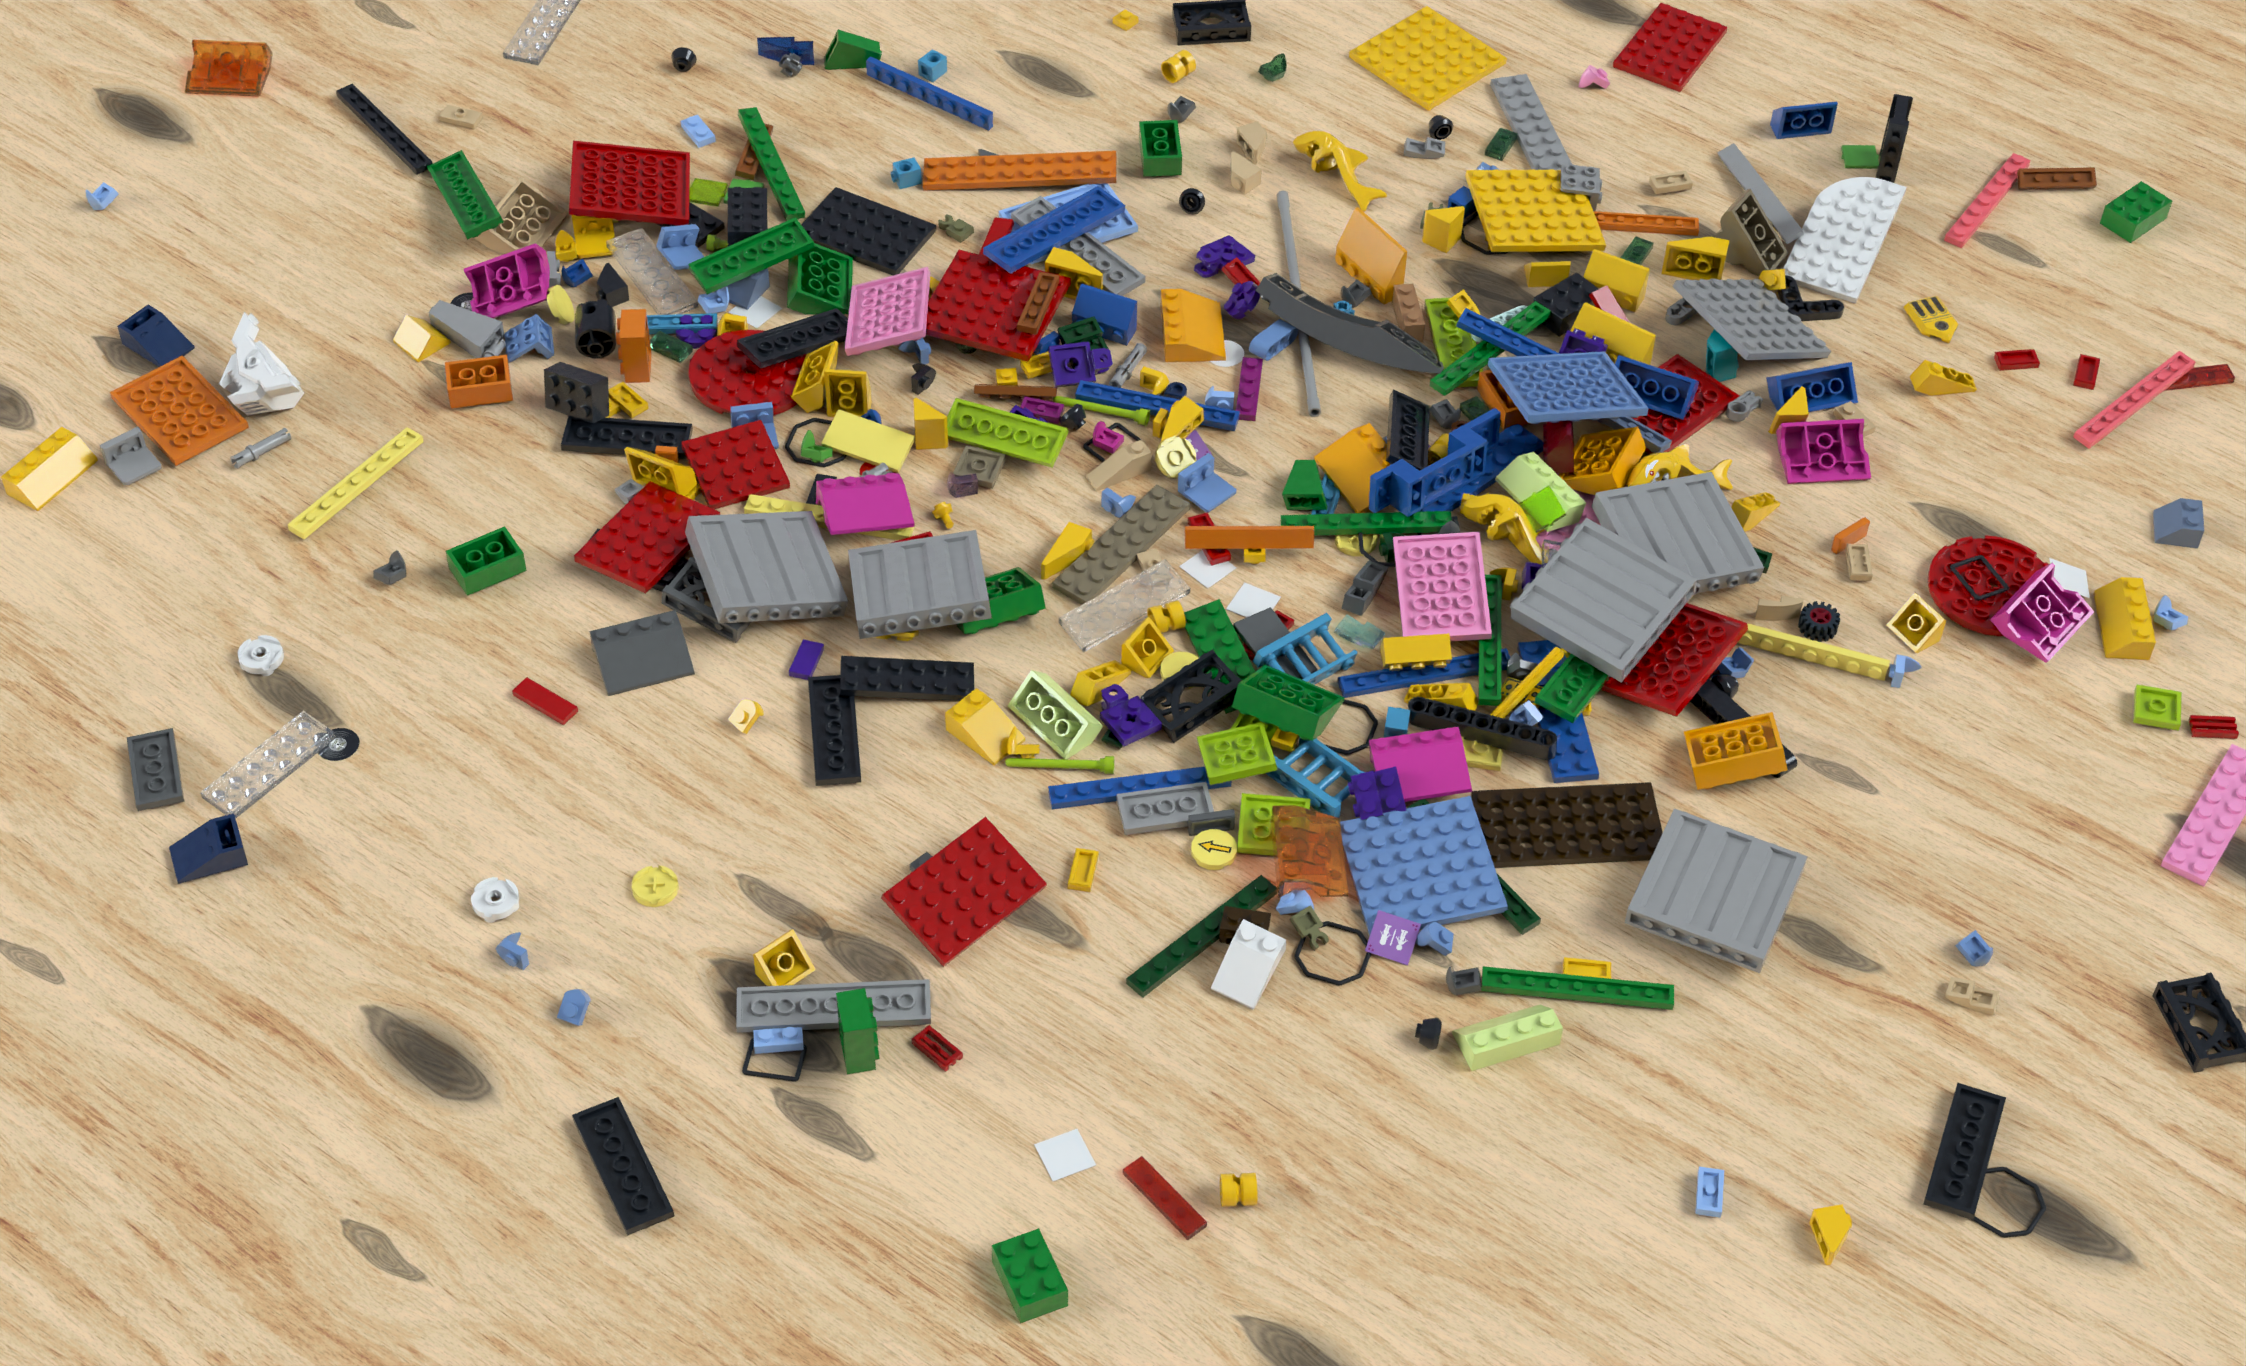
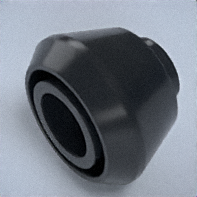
M686 47L676 48L671 55L673 66L681 72L689 71L697 61L695 53Z
M1443 115L1434 116L1429 122L1430 137L1437 140L1447 138L1452 133L1453 122Z
M1188 188L1181 193L1179 204L1186 213L1197 214L1205 206V197L1198 189Z
M1076 404L1060 418V424L1070 430L1081 428L1086 423L1084 420L1086 414L1083 406Z
M1716 674L1711 678V681L1731 699L1738 692V681L1730 674Z
M1435 1017L1423 1019L1422 1024L1417 1023L1415 1037L1419 1038V1043L1430 1050L1436 1049L1439 1043L1442 1021Z

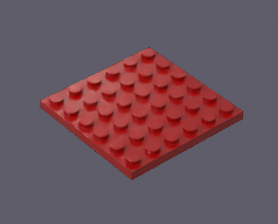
M573 140L569 215L671 224L675 226L689 225L690 152Z
M959 249L928 301L926 335L1029 362L1070 287L1071 278L1059 275L1058 286L1037 335L1017 331L1018 321L1039 273L1050 272L1024 266L1010 274L987 256Z

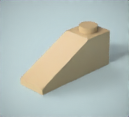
M1142 440L1123 446L1087 474L1086 479L1097 492L1151 470L1152 452Z

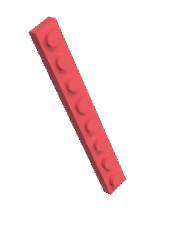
M2013 153L1947 232L1944 241L1962 248L2018 180V169L2028 168L2031 160Z
M2178 351L2075 431L2073 438L2090 449L2194 368L2196 362L2181 351Z

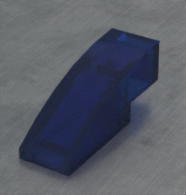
M795 37L757 38L758 55L780 62L785 54L794 53L801 57L799 62L802 65H814L813 41H795Z

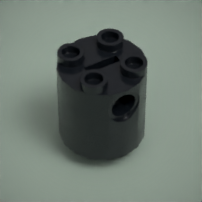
M604 299L581 303L576 307L575 345L579 353L586 357L603 358L610 355L616 347V315L614 309Z

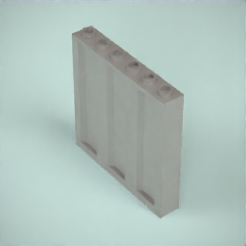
M1712 472L1596 492L1591 507L1601 526L1697 579L1696 592L1693 595L1721 588H1732L1742 584H1753L1759 581L1764 566Z
M812 511L688 517L685 534L718 623L844 616L848 599Z
M1586 518L1581 524L1576 525L1570 538H1566L1562 542L1559 551L1550 556L1548 564L1538 570L1535 579L1531 583L1526 584L1520 597H1516L1510 605L1511 619L1622 682L1696 592L1697 579Z
M976 530L848 550L860 639L992 618Z
M1674 809L1627 909L1625 924L1760 973L1802 876L1808 856Z

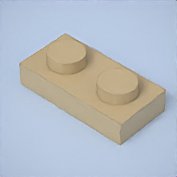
M1687 171L1655 175L1649 178V183L1655 195L1692 189L1693 185Z
M1851 401L1834 408L1833 414L1839 420L1864 419L1863 437L1875 432L1876 426Z

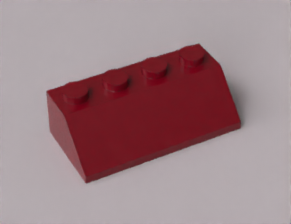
M1566 420L1558 423L1549 421L1547 424H1543V461L1555 473L1574 472L1573 421Z

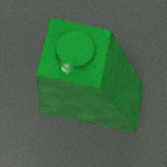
M838 29L824 56L825 69L866 68V60L870 56L877 60L881 59L880 42Z
M1295 460L1282 493L1287 510H1327L1325 493L1315 460Z

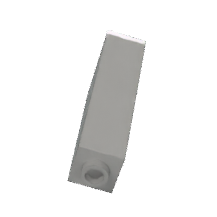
M439 300L429 311L431 325L475 358H483L484 351L489 349L494 338H500L499 344L505 337L502 321Z

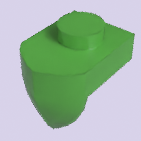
M808 430L802 441L801 456L810 458L813 462H824V459L832 457L833 448L816 445L811 430Z

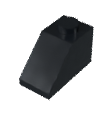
M606 263L597 281L598 291L596 296L598 300L604 299L608 302V305L614 307L629 301L628 286L611 264Z

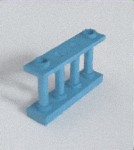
M1325 613L1258 650L1253 662L1257 668L1265 664L1285 673L1276 661L1277 657L1283 654V656L1288 657L1304 678L1302 680L1315 685L1342 669L1345 671L1351 668L1355 663L1354 660L1358 652L1356 650L1348 654L1343 652L1328 632V626L1332 619L1328 613ZM1315 636H1321L1338 659L1328 664L1311 642V639ZM1298 645L1304 646L1321 669L1311 674L1293 651L1294 648Z
M1299 737V747L1283 760L1274 755L1277 770L1266 774L1297 797L1309 798L1310 806L1334 823L1340 818L1341 802L1350 795L1349 787L1347 785L1334 797L1327 794L1324 790L1340 776L1351 782L1352 775L1364 773V771L1359 770L1317 740V738L1313 741H1307ZM1306 752L1316 758L1300 772L1290 767L1292 763ZM1323 764L1333 770L1318 784H1313L1307 779L1308 776Z

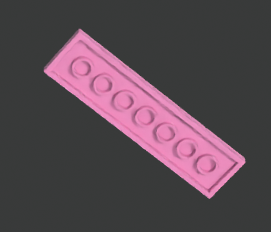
M2231 744L2164 857L2161 867L2203 887L2205 886L2246 815L2245 749Z

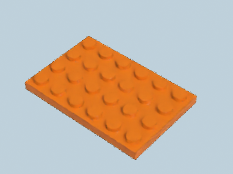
M183 355L110 392L111 398L175 466L249 428L248 422Z

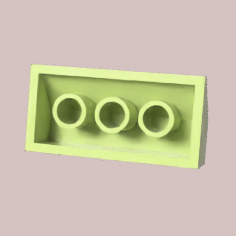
M1535 452L1517 456L1495 479L1547 532L1579 523L1586 506V502Z
M1031 670L1008 704V707L1064 759L1070 758L1089 746L1103 727L1096 718L1050 676L1038 671Z
M1540 1004L1453 1030L1452 1035L1471 1071L1560 1045L1563 1027L1554 1010Z

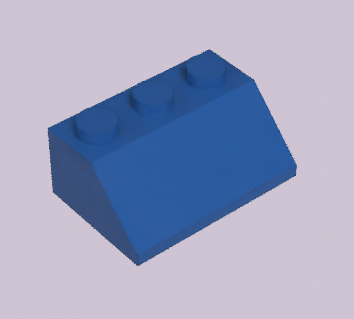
M1827 102L1775 109L1772 113L1770 126L1776 139L1831 134L1838 103Z
M1081 284L1072 311V323L1095 316L1103 331L1102 338L1127 346L1137 331V301Z

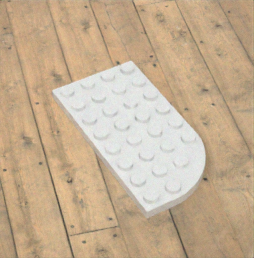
M1855 177L1841 180L1824 189L1815 199L1803 225L1804 235L1796 240L1783 268L1785 269V275L1793 277L1798 286L1856 304L1907 187L1879 178Z

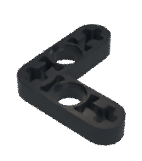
M1785 275L1786 289H1780L1777 292L1781 303L1789 307L1788 311L1791 314L1798 316L1801 321L1831 320L1842 317L1844 304L1841 301L1819 300L1803 302L1796 280L1791 276ZM1786 297H1793L1795 300H1789ZM1811 309H1816L1820 312H1813Z

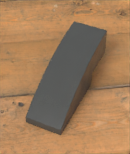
M1369 560L1354 577L1352 586L1345 593L1342 609L1362 616L1379 590L1389 567Z

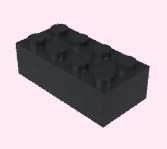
M728 188V246L768 229L767 188Z

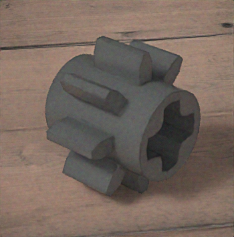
M794 53L785 54L779 62V66L782 67L780 72L787 77H791L792 74L796 76L802 68V63L799 62L801 57Z

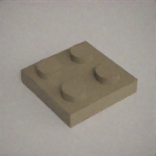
M966 445L953 472V480L993 489L1006 461V454Z

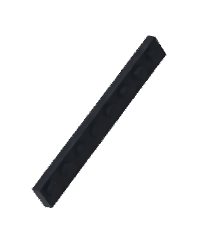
M353 83L336 91L337 97L416 175L428 170L427 166L433 164L432 160Z

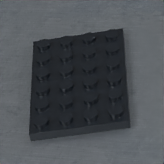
M837 187L831 191L801 224L815 244L853 257V261L890 275L899 274L936 232V224Z

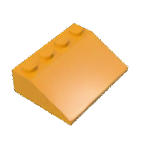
M1356 207L1336 246L1335 261L1350 276L1369 287L1374 298L1385 305L1392 301L1394 285L1404 284L1407 250L1359 207Z
M1161 289L1160 310L1165 362L1226 361L1220 302L1183 289Z
M1370 423L1352 429L1314 456L1318 466L1334 483V486L1340 490V494L1355 513L1371 511L1369 510L1370 476L1391 465L1386 461L1387 444Z
M1631 427L1581 435L1574 447V472L1559 473L1558 476L1573 490L1595 495L1596 492L1624 488L1631 471L1637 465L1646 449L1639 428Z
M1773 712L1683 731L1697 790L1710 789L1723 784H1733L1746 779H1756L1760 776L1778 774L1788 770Z

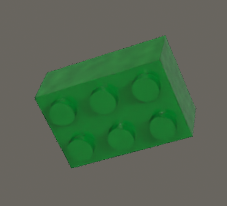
M1139 121V145L1143 177L1182 175V151L1178 121Z
M2141 181L2105 205L2100 224L2129 243H2132L2167 219L2172 200Z
M505 526L445 551L449 570L467 596L527 571L524 553Z
M865 988L837 992L839 1035L847 1075L876 1070L875 1060L880 1058L876 1017L873 1016L872 997L867 998Z
M1039 1228L991 1245L992 1263L1020 1324L1068 1306V1288Z

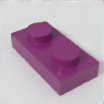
M1024 397L1020 406L1022 409L1024 407L1029 409L1034 417H1041L1047 422L1059 424L1064 412V404Z

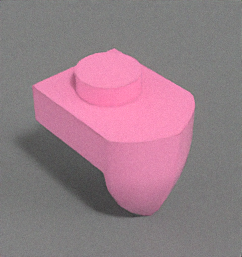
M1589 65L1580 78L1579 88L1587 87L1594 82L1606 89L1610 85L1607 79L1608 75L1602 68L1597 69Z

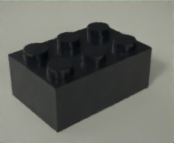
M1576 272L1535 296L1533 302L1536 301L1551 310L1550 317L1542 322V324L1558 337L1565 334L1567 330L1570 331L1583 304L1586 302L1595 306L1589 295L1598 290V288Z
M563 362L544 369L545 408L592 424L609 416L608 377Z

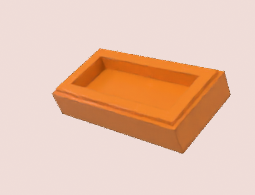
M1864 517L1836 534L1831 550L1838 554L1845 550L1846 544H1854L1867 535L1870 521Z

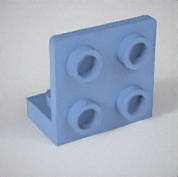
M696 224L661 227L656 247L675 270L689 269V263L704 257L695 246L699 227Z
M537 314L525 319L522 323L509 329L504 334L506 355L509 363L534 348L547 359L554 356L552 327Z
M772 402L730 407L732 428L761 420L774 449L779 448L773 421Z
M1209 453L1178 473V492L1206 513H1209L1236 494V488L1214 473V457Z

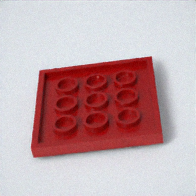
M761 420L682 441V449L690 467L693 468L695 478L706 503L712 509L746 501L751 494L763 496L790 488V481Z

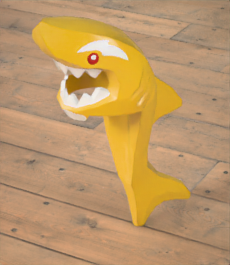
M1685 444L1669 452L1652 453L1644 457L1631 471L1627 486L1661 481L1662 478L1669 480L1712 472L1720 488L1732 490L1733 486L1727 478V471L1732 460H1722L1712 469L1702 471L1690 463L1689 445Z

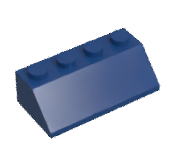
M1618 355L1615 363L1616 367L1649 409L1682 420L1684 419L1695 397L1699 381Z
M1852 362L1766 377L1769 397L1777 411L1801 386L1806 390L1808 412L1837 407L1850 401L1858 403Z

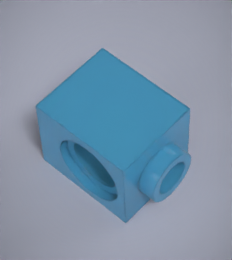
M933 49L918 60V75L931 82L936 81L947 72V57Z
M915 157L893 162L891 178L894 183H897L899 189L922 184L921 168Z
M1388 707L1384 738L1407 734L1410 710Z

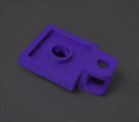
M1228 235L1200 247L1196 258L1202 262L1195 265L1194 271L1203 278H1208L1218 274L1219 269L1222 271L1223 266L1236 257L1244 265H1248L1255 261L1256 255L1232 236Z
M1089 342L1055 345L1048 348L1055 387L1079 385L1080 380L1095 383V374L1107 372L1113 364L1109 349L1090 350ZM1069 360L1077 363L1074 369L1067 366Z
M1117 684L1102 689L1101 696L1104 701L1101 702L1102 712H1100V719L1123 746L1162 729L1161 721L1138 695L1128 699L1126 691ZM1110 692H1116L1117 694H1116V695H1110L1109 693H1110ZM1128 719H1134L1135 722L1132 723V721H1127V720H1128Z

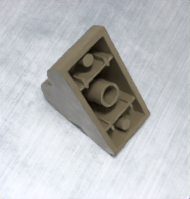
M1747 189L1743 191L1722 215L1720 220L1721 229L1714 237L1729 240L1725 262L1732 265L1743 264L1749 272L1760 276L1764 270H1775L1788 252L1752 190Z

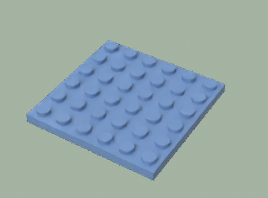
M1605 351L1488 359V367L1528 423L1538 424L1549 421L1558 423L1566 420L1576 422L1582 419L1599 420L1600 418L1618 419L1620 417L1638 418L1648 414L1646 404Z
M1471 796L1406 808L1407 811L1386 812L1383 813L1384 816L1369 817L1365 820L1356 818L1336 822L1338 835L1369 937L1378 910L1421 924L1420 929H1423L1432 922L1444 925L1503 913L1508 910Z

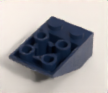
M149 304L117 326L122 344L158 367L182 355L185 356L195 348L162 312Z
M234 813L210 819L169 847L178 884L248 865Z

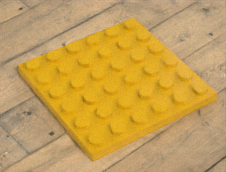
M1428 6L1349 51V58L1428 111L1502 67L1507 61L1505 56Z
M1466 170L1465 178L1491 252L1593 251L1594 249L1605 251L1606 243L1588 196L1562 192L1561 170Z

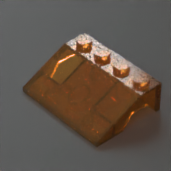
M192 40L194 58L192 69L187 72L185 93L237 96L261 95L271 69L273 55L267 43Z
M1296 805L1272 806L1270 823L1278 898L1293 890H1313L1320 897L1348 896L1340 818Z

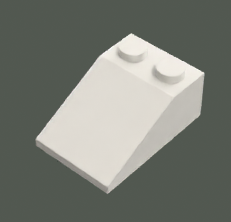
M1243 919L1230 943L1211 989L1254 1010L1286 950V939Z

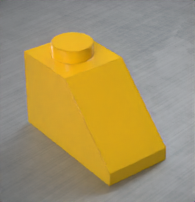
M1843 1204L1813 1209L1809 1222L1826 1265L1832 1264L1847 1239L1850 1228H1852L1851 1217L1849 1213L1845 1212Z

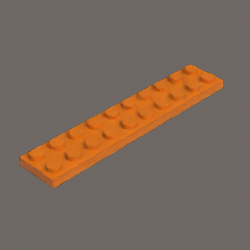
M1116 151L924 158L923 191L1116 183L1117 154Z

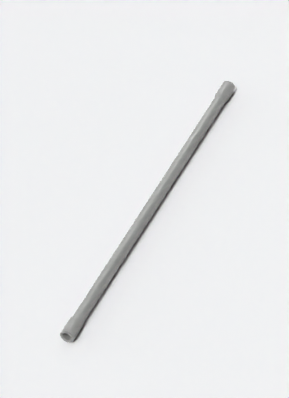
M1279 191L1277 193V202L1281 215L1290 282L1301 289L1289 210V196L1286 191ZM1298 329L1308 398V412L1311 417H1317L1321 414V408L1317 395L1309 335Z

